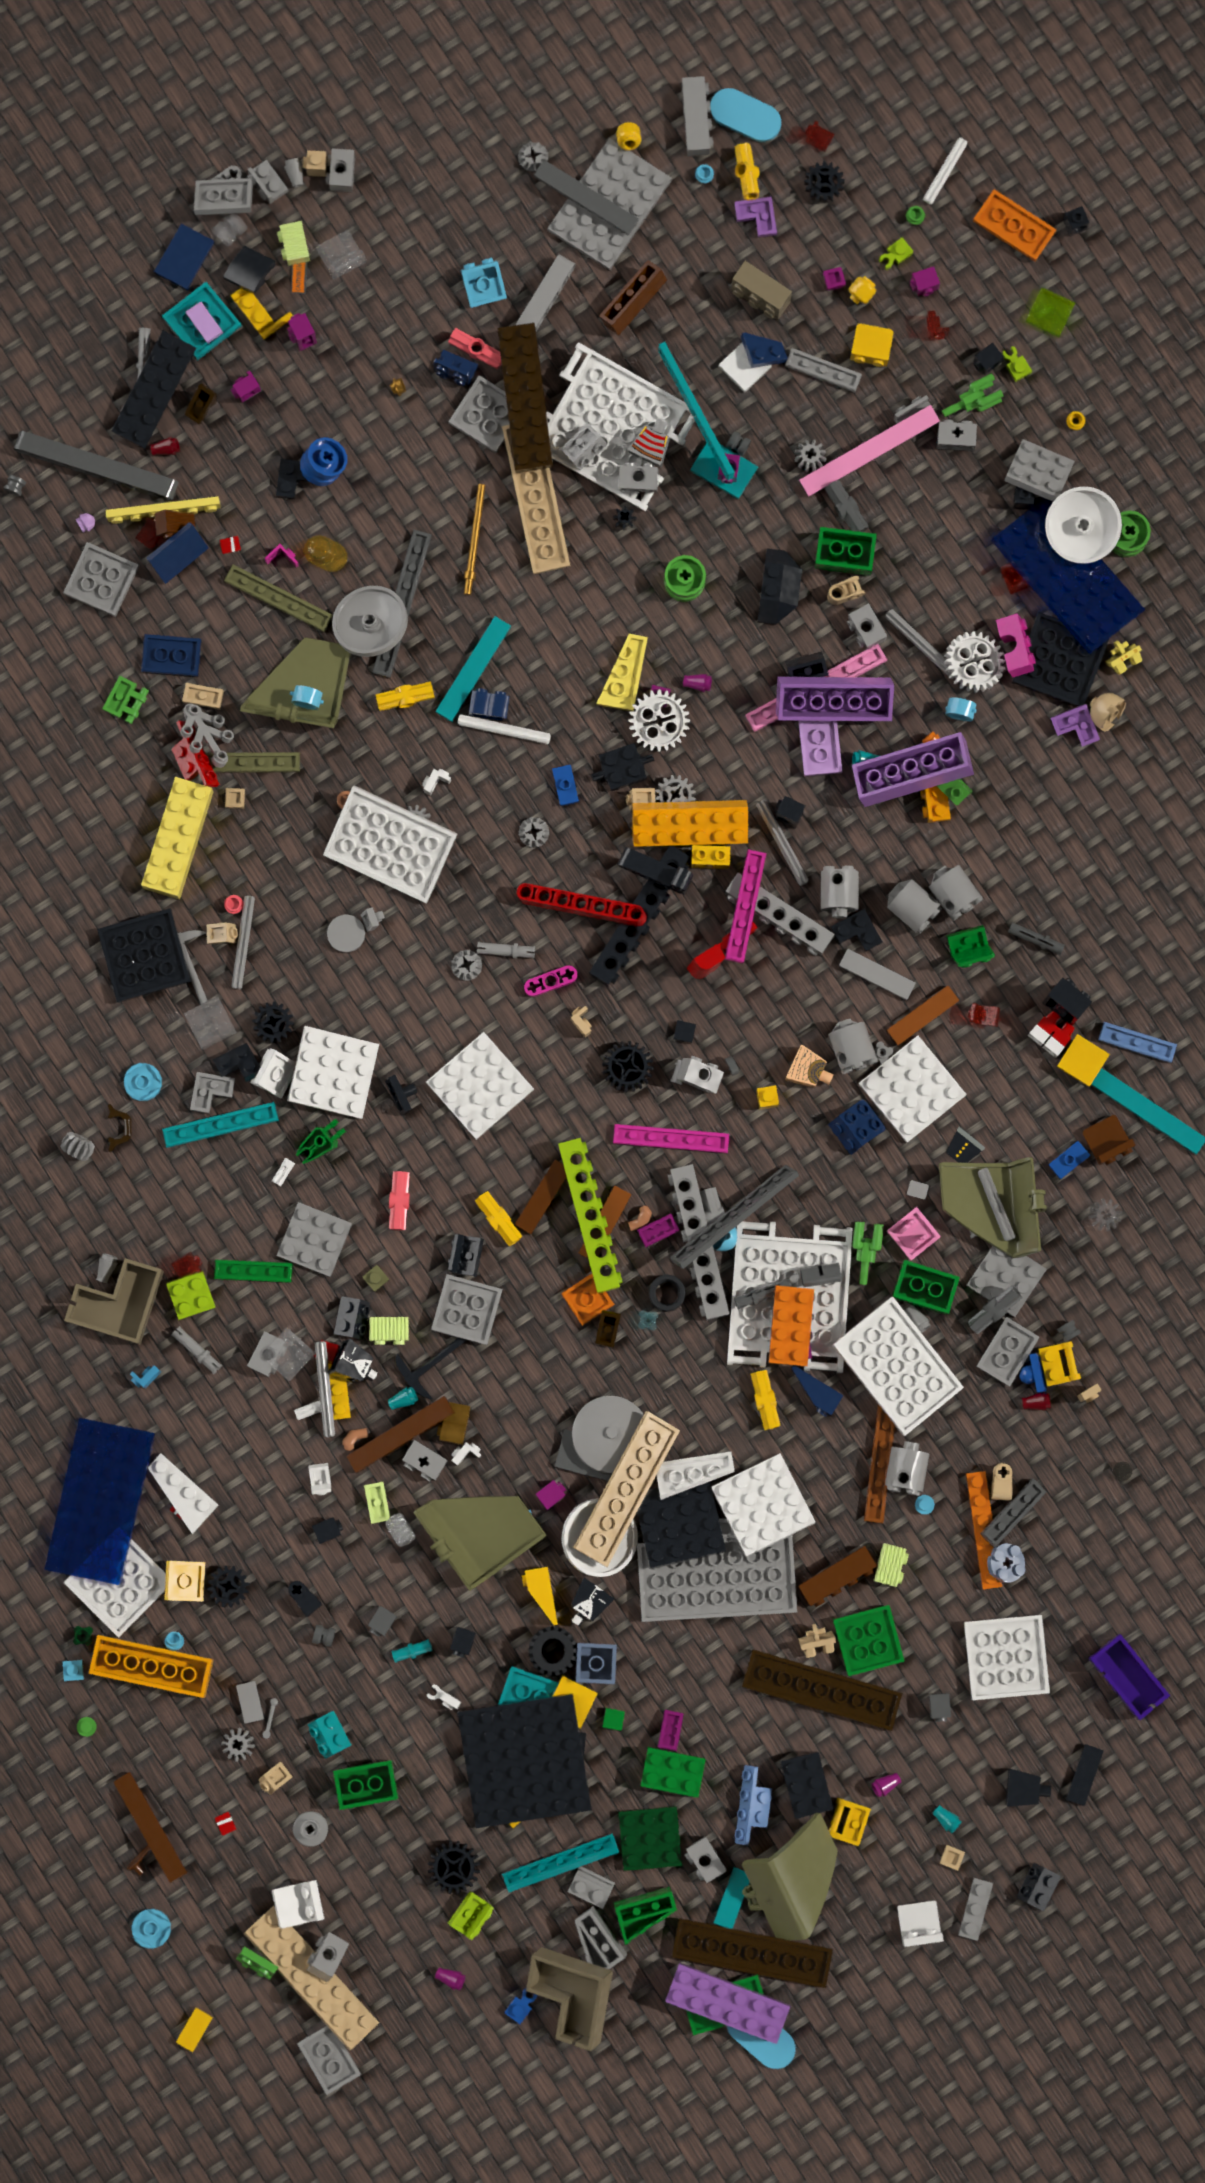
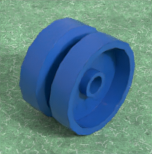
M319 438L303 453L300 460V469L303 476L312 484L327 486L332 484L344 471L347 465V454L343 446L334 439Z

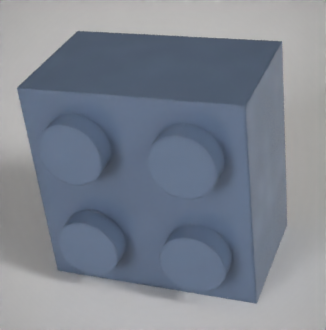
M578 1643L576 1682L615 1684L617 1645Z

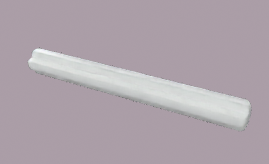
M461 714L458 718V725L539 743L549 744L551 738L549 733Z

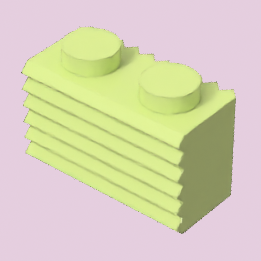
M302 221L279 225L280 231L277 234L279 243L283 242L284 249H281L283 261L287 260L288 266L309 262L310 258Z
M370 1317L369 1340L374 1341V1345H385V1341H393V1345H405V1341H409V1318Z
M883 1543L873 1581L897 1587V1584H901L904 1573L901 1572L902 1565L907 1564L909 1556L906 1553V1549Z

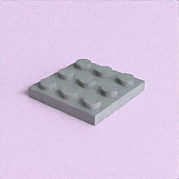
M478 376L448 423L494 453H497L505 441L502 426L509 425L505 391L483 377Z
M1022 439L1004 481L1054 502L1060 496L1075 461Z
M87 542L63 593L116 617L139 565Z
M298 1202L277 1256L331 1277L352 1223Z
M992 1246L966 1286L989 1301L1013 1285L1022 1296L1020 1301L1007 1310V1313L1015 1318L1047 1269L1027 1256L1013 1258Z
M446 1274L431 1330L487 1345L502 1289Z

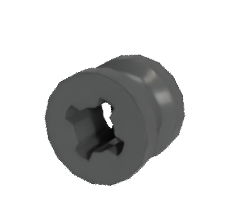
M9 475L7 478L8 483L4 485L3 490L20 497L22 494L21 489L26 485V481L17 476Z
M1074 1320L1057 1329L1059 1333H1062L1064 1342L1081 1333L1075 1327Z

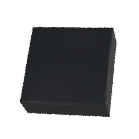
M677 1020L673 1040L692 1043L696 1024Z

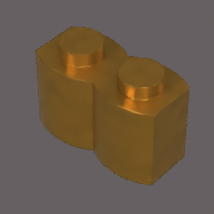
M449 1402L455 1413L443 1420L442 1425L439 1424L437 1436H440V1441L463 1445L471 1407Z

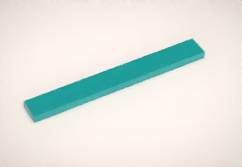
M665 342L659 344L658 352L726 480L734 478L735 472Z
M1100 1069L1091 1084L1093 1087L1197 1155L1205 1143L1203 1135L1104 1069Z

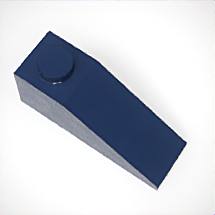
M793 1366L791 1370L814 1407L817 1408L816 1412L824 1417L827 1415L831 1416L843 1395L800 1368Z

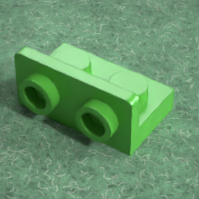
M961 779L937 785L955 805H959L973 792Z

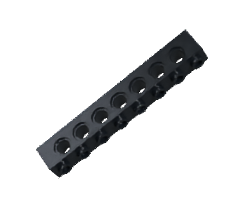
M672 845L669 846L660 862L667 865H674L676 868L681 867L686 870L691 864L688 862L690 856ZM650 880L646 882L633 903L643 908L647 916L646 922L641 926L620 923L590 970L589 975L607 987L611 983L613 985L616 983L620 976L618 971L621 967L625 968L630 960L628 958L630 952L637 950L640 945L638 940L641 935L645 937L649 931L650 926L648 924L651 919L656 920L660 913L658 908L662 903L665 905L671 895L668 894L670 889H659L656 883ZM652 896L656 898L657 902L654 905H649L646 903V899ZM640 912L634 913L632 918L636 919V914ZM632 928L636 931V935L628 937L625 933L626 930ZM622 944L626 947V951L618 953L615 947ZM612 960L616 963V967L608 969L605 963Z

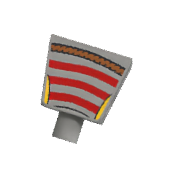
M657 419L653 428L645 425L630 445L628 452L662 468L670 437L663 433L667 423Z

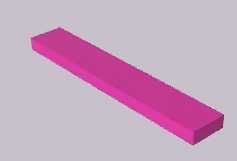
M747 850L725 960L744 963L767 853Z
M615 1124L613 1144L728 1154L729 1134Z

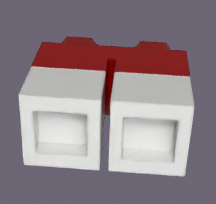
M1052 1011L1047 1017L1044 1016L1027 1036L1042 1046L1051 1033H1053L1042 1048L1057 1058L1071 1039L1070 1036L1075 1028L1068 1022H1066L1062 1029L1057 1027L1055 1024L1061 1017Z

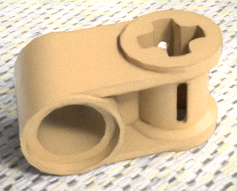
M853 576L831 586L827 595L829 603L839 605L863 596L865 591L860 587L859 577ZM833 591H838V592H840L841 597H840V598H835V597H833L832 592H833Z
M1000 1463L993 1468L991 1500L1011 1501L1012 1469L1008 1464ZM1002 1467L1004 1470H1007V1474H1004L1003 1478L1001 1474H998V1470H1001Z

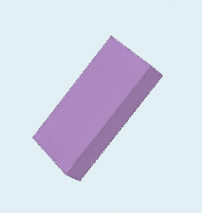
M202 302L186 311L187 316L207 344L223 334V331Z

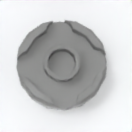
M340 915L333 919L328 926V941L339 952L350 953L355 951L364 942V926L358 918L352 915Z

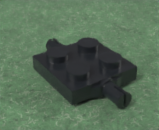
M635 743L600 754L599 759L602 771L593 773L591 776L593 782L604 778L612 792L647 780L644 764L655 760L653 754L641 757Z

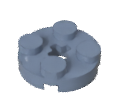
M1000 1544L991 1550V1555L987 1559V1567L993 1578L1002 1583H1010L1024 1575L1025 1560L1021 1549L1017 1545ZM1005 1558H1007V1560L1009 1561L1008 1568L1007 1566L1003 1565V1562H1005Z

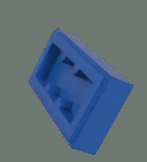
M571 765L553 768L552 771L560 806L578 803L579 799Z
M1077 1141L1048 1164V1166L1061 1180L1087 1159L1090 1154Z

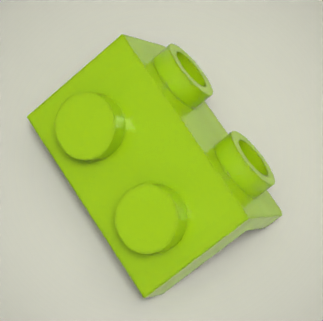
M469 1891L448 1924L464 1934L468 1939L473 1940L480 1933L484 1922L491 1917L494 1907L472 1891Z

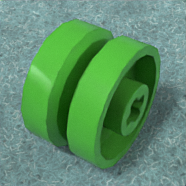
M1124 511L1120 513L1122 519L1121 535L1112 552L1122 557H1132L1142 552L1150 538L1151 529L1145 516L1136 511Z
M682 555L675 557L665 569L664 585L667 593L677 601L688 602L696 599L701 595L705 587V568L693 556Z

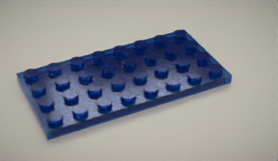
M1044 498L993 537L991 541L1086 651L1091 654L1142 614L1145 608L1102 559L1090 563H1076L1063 558L1052 548L1045 529L1046 516L1052 502Z
M79 1418L44 1570L121 1586L155 1433Z

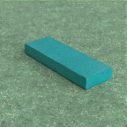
M733 1867L714 1920L715 1924L733 1929L744 1898L742 1890L750 1882L745 1871Z

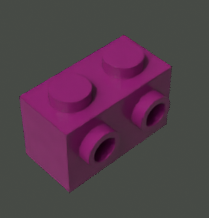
M298 313L290 318L291 320L288 321L289 327L287 328L292 344L296 343L300 351L317 344L315 332L306 314Z

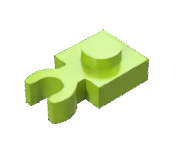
M902 237L887 248L889 254L881 255L879 262L888 260L889 263L885 266V269L888 270L892 267L894 261L899 265L910 257L914 251Z
M1012 346L1011 351L1013 355L1009 356L1005 351H1003L1002 355L1006 361L1010 362L1006 365V368L1015 382L1031 374L1032 369L1023 355L1019 358L1017 357V350Z

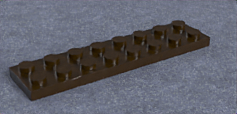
M535 323L497 328L515 471L519 473L552 468L553 460Z
M752 1649L742 1687L890 1731L893 1729L903 1694Z
M679 1918L671 1957L826 1988L833 1949Z

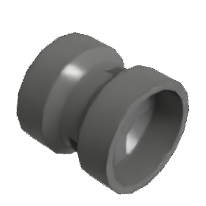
M734 431L726 448L737 451V454L743 457L751 440L747 437H741L740 433Z
M317 1624L312 1643H322L326 1647L331 1648L336 1629H326L322 1625Z

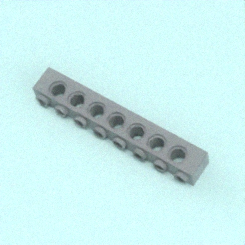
M693 1164L671 1169V1174L667 1175L670 1186H674L675 1193L672 1194L674 1205L678 1204L680 1212H676L679 1223H683L684 1230L681 1231L683 1242L687 1243L708 1227ZM687 1182L690 1189L682 1192L679 1189V1184ZM685 1201H692L694 1208L690 1211L684 1209L683 1203ZM691 1219L697 1220L699 1223L698 1228H689L688 1221ZM712 1245L692 1261L693 1268H690L692 1279H696L698 1284L695 1287L696 1296L701 1298L702 1305L699 1306L701 1316H705L706 1321L729 1315ZM701 1256L708 1260V1264L704 1267L697 1264V1259ZM704 1275H709L712 1278L710 1285L702 1283L701 1278ZM714 1294L717 1297L716 1303L709 1304L706 1301V1296Z

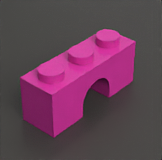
M1018 613L996 620L1002 641L1004 643L1017 642L1016 648L1012 652L1004 654L1008 672L1012 677L1034 671L1033 664L1036 662L1033 653H1030L1029 650L1031 641L1029 636L1025 634L1027 629L1025 619H1021Z

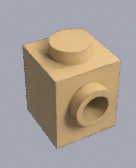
M307 151V157H303V168H306L307 176L326 177V151Z

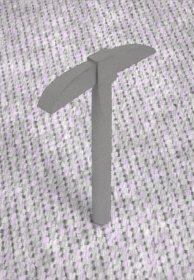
M198 930L180 932L178 935L190 979L201 1006L208 1005V1000L185 947V941L207 933Z

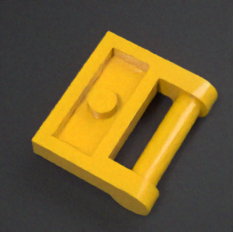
M1072 1341L1038 1349L1047 1387L1081 1379L1074 1360ZM1064 1349L1070 1376L1064 1375L1059 1350Z
M837 1797V1806L828 1831L832 1838L859 1846L871 1809ZM846 1806L850 1810L842 1834L836 1831Z

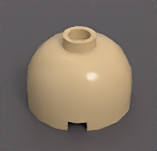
M1105 693L1098 698L1095 697L1090 703V715L1094 725L1104 732L1111 729L1115 725L1111 722L1116 717L1119 719L1125 709V700L1114 693Z

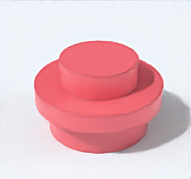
M230 895L225 899L224 907L228 913L237 914L243 909V901L237 895Z

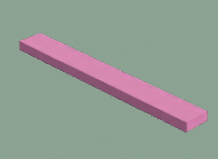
M929 405L799 481L809 497L827 487L833 481L841 479L937 424L940 420L932 406Z
M876 644L828 670L829 675L824 677H858L885 663L887 659L879 644ZM776 699L745 715L754 732L778 720L776 715Z

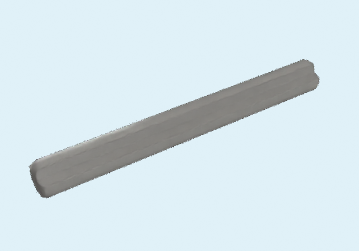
M894 610L888 611L885 618L949 677L952 673L951 671H945L949 667V665L944 664L946 658Z
M766 800L759 801L756 806L800 886L806 884L808 878Z
M253 896L244 897L231 985L233 989H242L255 901Z
M319 1341L315 1343L323 1433L324 1437L335 1436L328 1374L327 1348L325 1341Z

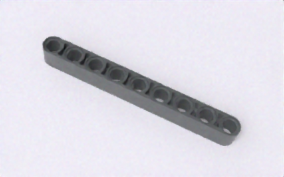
M25 431L19 432L14 446L15 451L168 501L173 500L178 486V482L174 479Z

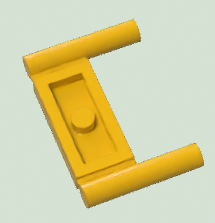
M240 288L230 295L263 340L288 323L293 316L291 312H288L274 323L254 294Z

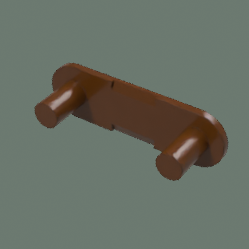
M149 1845L128 1865L127 1869L129 1871L134 1869L139 1875L144 1873L145 1870L138 1863L151 1850Z

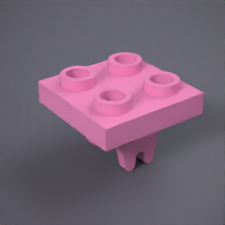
M917 1207L886 1231L910 1261L941 1237Z

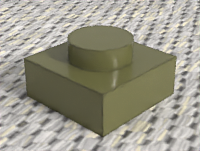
M378 1265L363 1276V1279L374 1292L389 1281V1278Z

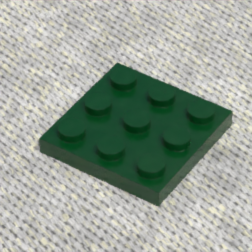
M677 1806L618 1812L624 1871L682 1866Z

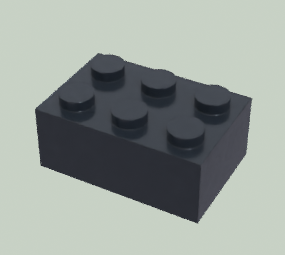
M1062 977L1042 1003L1051 1011L1056 1012L1063 1021L1073 1026L1092 1001L1085 991L1082 990L1080 992L1075 988L1076 984L1069 978L1065 980Z
M818 1751L780 1761L795 1819L833 1810Z

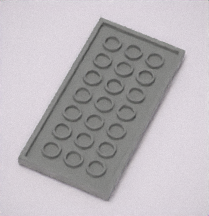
M792 1535L748 1557H745L737 1539L723 1538L726 1547L725 1553L650 1569L644 1543L637 1544L642 1622L796 1613L797 1601Z

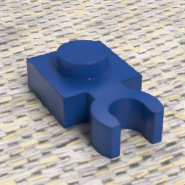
M526 1988L523 1990L522 1998L519 1999L516 1996L504 2012L518 2024L522 2023L532 2009L528 2003L535 2001L537 1998V1994H534L532 1998H528L526 1996Z

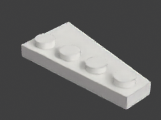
M724 1452L663 1462L656 1475L660 1500L733 1473L732 1453Z
M160 1454L148 1467L186 1526L194 1534L219 1505L164 1455Z

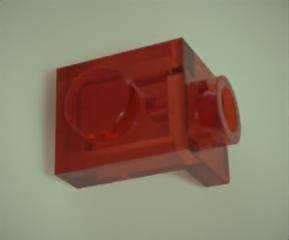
M1018 561L1007 563L1000 567L1002 580L1010 595L1028 588V584L1020 571Z
M972 1003L968 1013L969 1021L975 1025L997 1027L1000 1008Z
M191 1251L171 1263L180 1278L202 1271L201 1265L203 1263L197 1254L194 1256Z

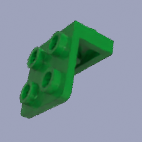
M983 925L946 935L951 957L958 967L967 968L972 966L973 963L988 962L991 958L995 957L993 950L988 945Z

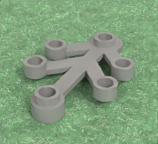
M187 704L183 710L186 722L180 734L184 738H189L193 733L192 725L194 722L197 726V732L194 741H192L189 747L190 751L199 753L202 749L201 742L204 738L214 754L211 758L212 764L218 768L224 767L228 761L227 753L219 749L212 736L221 739L225 743H230L234 738L233 732L230 730L222 732L205 725L203 721L212 723L216 728H221L225 719L221 715L211 716L202 712L201 708L196 704Z

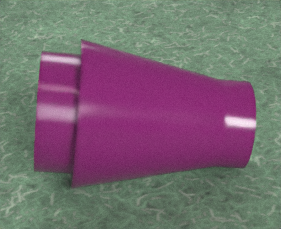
M707 674L684 676V687L701 692L711 690L712 676H707Z
M894 1773L875 1779L871 1787L879 1798L881 1796L885 1797L902 1782L899 1775Z
M440 1967L435 1975V1979L440 1980L454 1991L456 1989L461 1990L466 1978L465 1975H462V1972Z

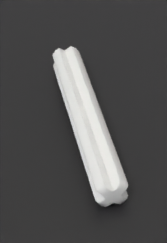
M963 138L957 140L925 194L924 201L926 203H933L967 146V141Z

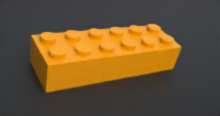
M747 801L632 803L633 845L671 846L748 843Z
M97 1635L89 1674L205 1698L214 1659Z

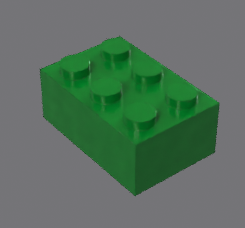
M820 527L814 569L871 576L877 534Z
M904 1260L892 1296L896 1300L948 1315L960 1277Z
M648 1747L640 1786L698 1798L706 1759Z
M392 1760L333 1771L340 1810L399 1799Z

